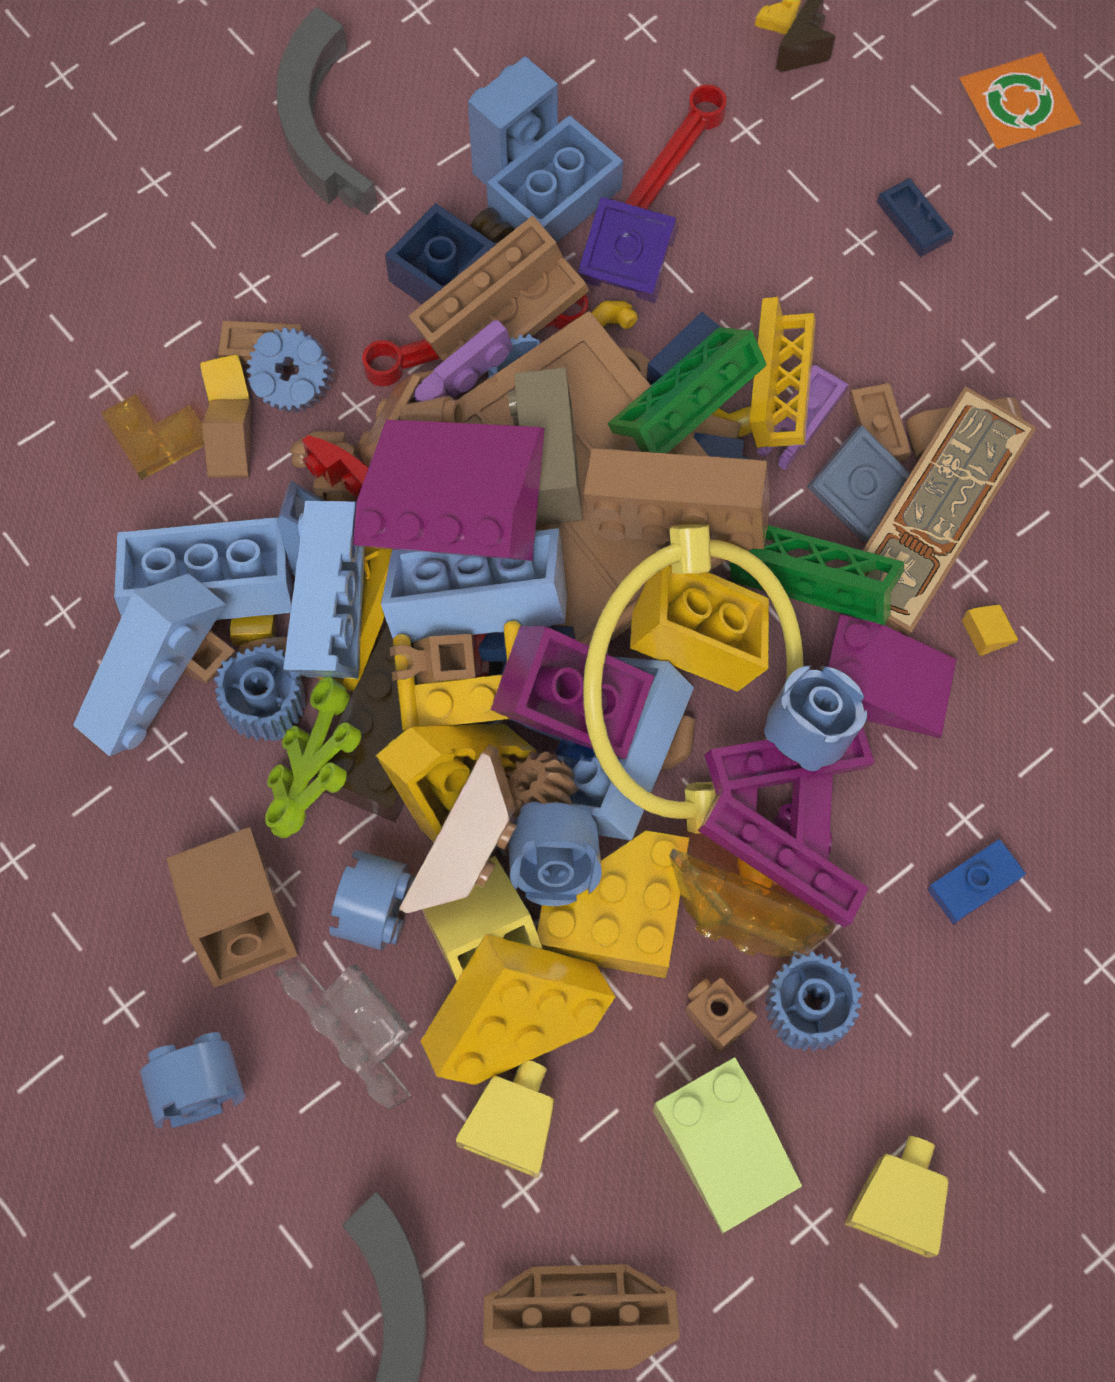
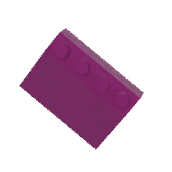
M386 419L357 499L353 545L380 549L533 561L545 428Z

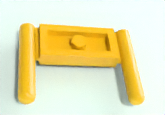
M508 621L503 627L507 661L521 626L517 621ZM406 634L396 635L393 638V646H411L410 637ZM402 655L394 656L396 671H405L408 667L407 659ZM502 675L415 685L414 676L409 679L398 680L402 731L407 730L409 727L447 726L510 719L490 710Z

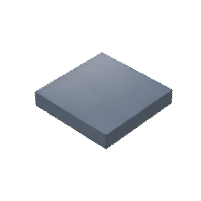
M861 425L851 432L806 487L864 542L870 540L911 473Z

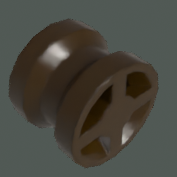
M487 208L480 212L470 224L471 228L495 244H498L515 230L508 222L502 223L500 215L492 208Z

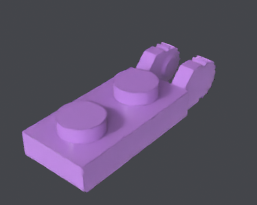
M498 320L492 321L437 366L434 372L422 381V384H418L414 392L416 401L420 402L444 396H451L454 399L461 392L471 389L480 376L491 367L500 365L513 350L507 329Z
M816 364L811 369L805 445H790L782 452L778 466L784 470L795 460L801 448L805 449L846 393L849 385ZM795 390L785 404L798 395L799 391ZM787 416L775 426L774 432L795 431L796 423ZM774 447L757 448V453L766 457Z

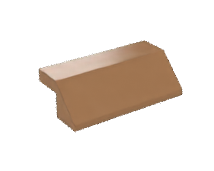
M532 215L408 317L444 362L494 320H498L507 329L509 338L513 337L517 340L519 335L526 338L527 334L533 337L585 295L589 288L562 256L556 241ZM488 371L485 372L482 376H480V377L477 379V381H478L480 378H482L485 374H487Z

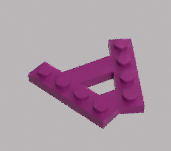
M861 728L842 758L831 765L822 766L818 771L804 769L798 762L784 755L769 740L709 750L705 754V759L716 792V798L698 831L843 928L852 924L869 887L828 861L833 775L867 769L875 763L864 728ZM793 782L790 835L756 813L758 788Z

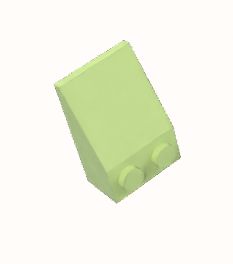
M735 1057L655 1103L652 1110L722 1234L802 1187L759 1097Z

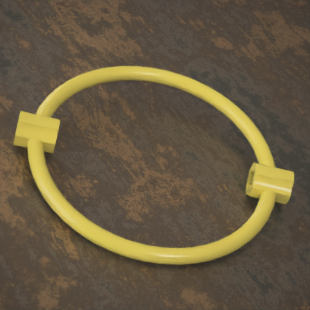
M682 524L671 526V545L660 549L637 565L622 580L604 607L594 629L588 649L584 672L583 701L585 720L592 747L603 771L612 784L631 802L650 813L667 818L687 819V831L699 834L698 829L716 798L713 782H695L686 785L685 802L667 800L655 796L638 785L625 771L612 749L603 718L602 676L606 652L618 619L634 594L657 572L671 564L672 573L708 572L711 569V557L728 560L746 570L758 581L772 601L778 614L785 641L786 680L792 672L803 667V648L794 608L786 591L773 572L749 551L729 542L710 539L709 524Z

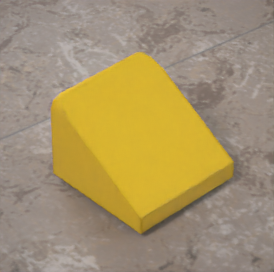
M238 355L200 363L209 403L211 400H250Z
M1000 605L970 609L962 619V623L979 656L1018 642V638Z
M276 614L232 618L230 638L234 646H240L242 643L260 638L276 637Z

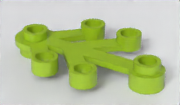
M331 677L321 679L311 693L310 704L319 710L311 735L297 726H292L283 736L282 747L287 750L292 770L279 764L271 770L267 779V785L272 789L274 800L266 812L265 822L271 828L272 833L279 838H287L301 829L306 818L305 810L325 790L336 793L342 788L347 777L346 771L334 763L328 762L340 749L346 753L352 752L358 746L361 739V731L345 722L336 728L333 736L323 745L333 716L341 714L350 699L345 686ZM319 772L318 777L308 786L309 781Z

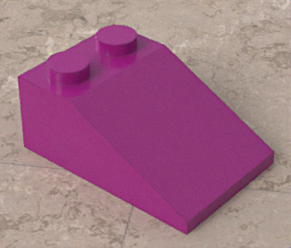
M840 614L832 635L826 667L843 672L859 686L864 695L861 702L864 712L867 710L866 721L941 738L957 659L885 625Z
M520 626L490 710L529 727L593 749L586 725L583 701L584 672L589 646L546 626ZM606 654L602 676L603 718L617 758L626 760L654 676Z

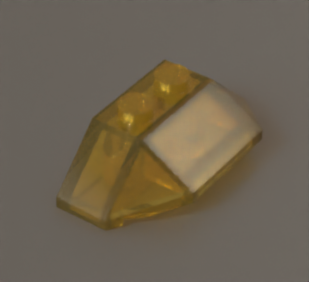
M674 848L669 855L685 910L697 924L695 929L708 939L719 941L723 937L732 941L736 948L746 954L755 956L757 952H760L770 957L778 958L805 954L830 936L835 929L834 924L824 914L807 903Z

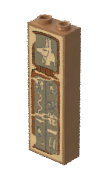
M966 386L863 549L866 552L904 562V572L891 592V615L886 621L885 626L906 636H909L914 630L1037 428ZM879 570L864 573L866 577L883 581L888 574Z

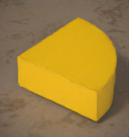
M783 0L769 7L768 5L764 6L756 16L755 26L786 35L798 15L801 0Z

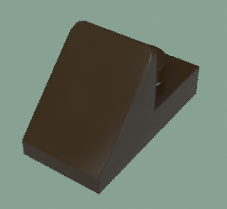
M806 0L779 45L776 70L785 72L830 60L835 35L822 29L826 20V15L822 14L824 0Z

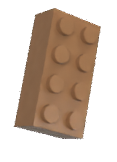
M591 449L584 498L594 536H600L610 541L631 538L642 539L650 544H663L666 541L671 542V526L709 524L710 539L729 542L747 551L753 548L764 549L770 507L767 461Z

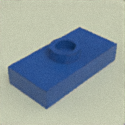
M998 839L931 884L927 890L954 925L1021 880L1026 873L1002 841Z

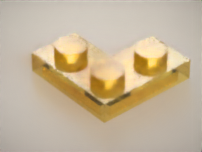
M136 394L101 412L105 423L141 480L204 447L202 423L190 405L155 424Z

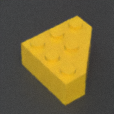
M506 724L409 727L380 751L376 757L420 830L435 842L481 753L489 744L498 749L505 773L513 772L517 768L516 759L525 762L531 751L537 753V751Z
M644 831L632 839V841H629L601 860V879L596 889L590 894L587 889L576 895V902L568 905H542L537 929L542 945L540 949L592 962L599 967L666 978L689 838Z
M486 934L421 1039V1043L437 1077L476 1085L528 1060H532L592 1033L616 996L595 963Z

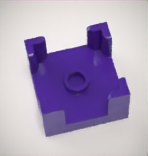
M600 197L579 266V276L586 284L600 287L601 282L634 291L637 298L656 303L661 287L659 278L669 246L673 247L678 231L676 218Z

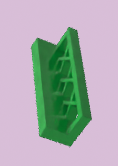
M717 328L607 423L612 434L633 437L640 452L667 454L767 366L752 330Z
M768 525L765 539L770 540L772 544L765 545L764 549L753 548L749 550L750 553L759 558L773 572L789 598L881 625H885L891 615V592L904 572L903 561ZM803 549L809 551L810 554L796 558L787 555L786 552ZM839 559L846 561L848 565L832 568L826 566L825 562ZM730 562L732 582L765 591L758 581L746 570ZM874 570L888 573L883 581L868 578L864 575V573Z

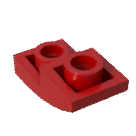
M310 435L303 438L302 443L306 453L303 462L310 473L316 479L322 476L331 487L342 481L348 492L354 498L358 497L368 467L344 449L330 442Z

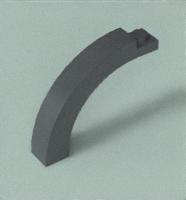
M315 7L294 32L280 62L276 97L284 140L294 166L304 181L318 196L330 204L339 195L340 199L351 208L356 207L368 215L377 206L374 183L333 152L318 132L313 121L314 106L319 88L332 66L347 52L344 26L318 7Z
M376 1192L342 1224L367 1260L376 1281L381 1300L383 1347L376 1382H420L426 1360L428 1341V1307L425 1285L417 1256L407 1233L389 1205Z

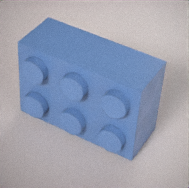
M526 56L514 65L507 66L500 73L499 77L485 88L481 87L476 90L468 100L472 174L486 186L488 180L558 125V84Z
M569 115L486 182L488 208L494 209L500 215L502 223L508 222L515 229L533 215L557 243L597 210L600 197L610 199L622 189L624 161Z

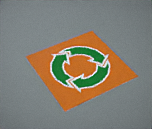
M1042 52L959 77L997 150L1081 124Z

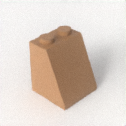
M250 827L166 858L187 936L214 988L298 956L264 858Z

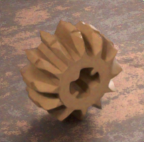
M531 751L525 762L516 759L517 768L513 772L505 773L516 807L513 814L515 818L520 815L521 808L530 802L573 805L569 797L578 790L573 781L575 774L566 763L554 754H550L547 751L537 754Z

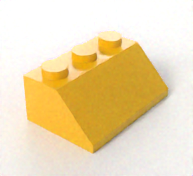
M672 564L657 572L646 581L632 612L631 649L660 661H669L677 668L737 692L768 670L769 598L709 572L672 573Z

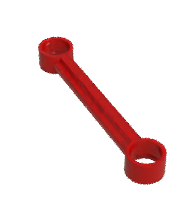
M701 85L691 92L687 117L625 201V204L648 210L703 131L716 128L723 122L727 99L725 93L720 88L714 85ZM702 102H710L719 109L713 112H703L696 105Z
M583 295L575 302L582 308L580 313L574 316L560 314L544 328L554 326L561 330L588 312L587 295ZM426 339L399 347L390 341L378 340L369 344L362 354L366 378L372 384L382 387L395 384L401 378L404 369L440 359ZM379 356H389L397 361L391 369L386 371H377L369 366L371 361Z

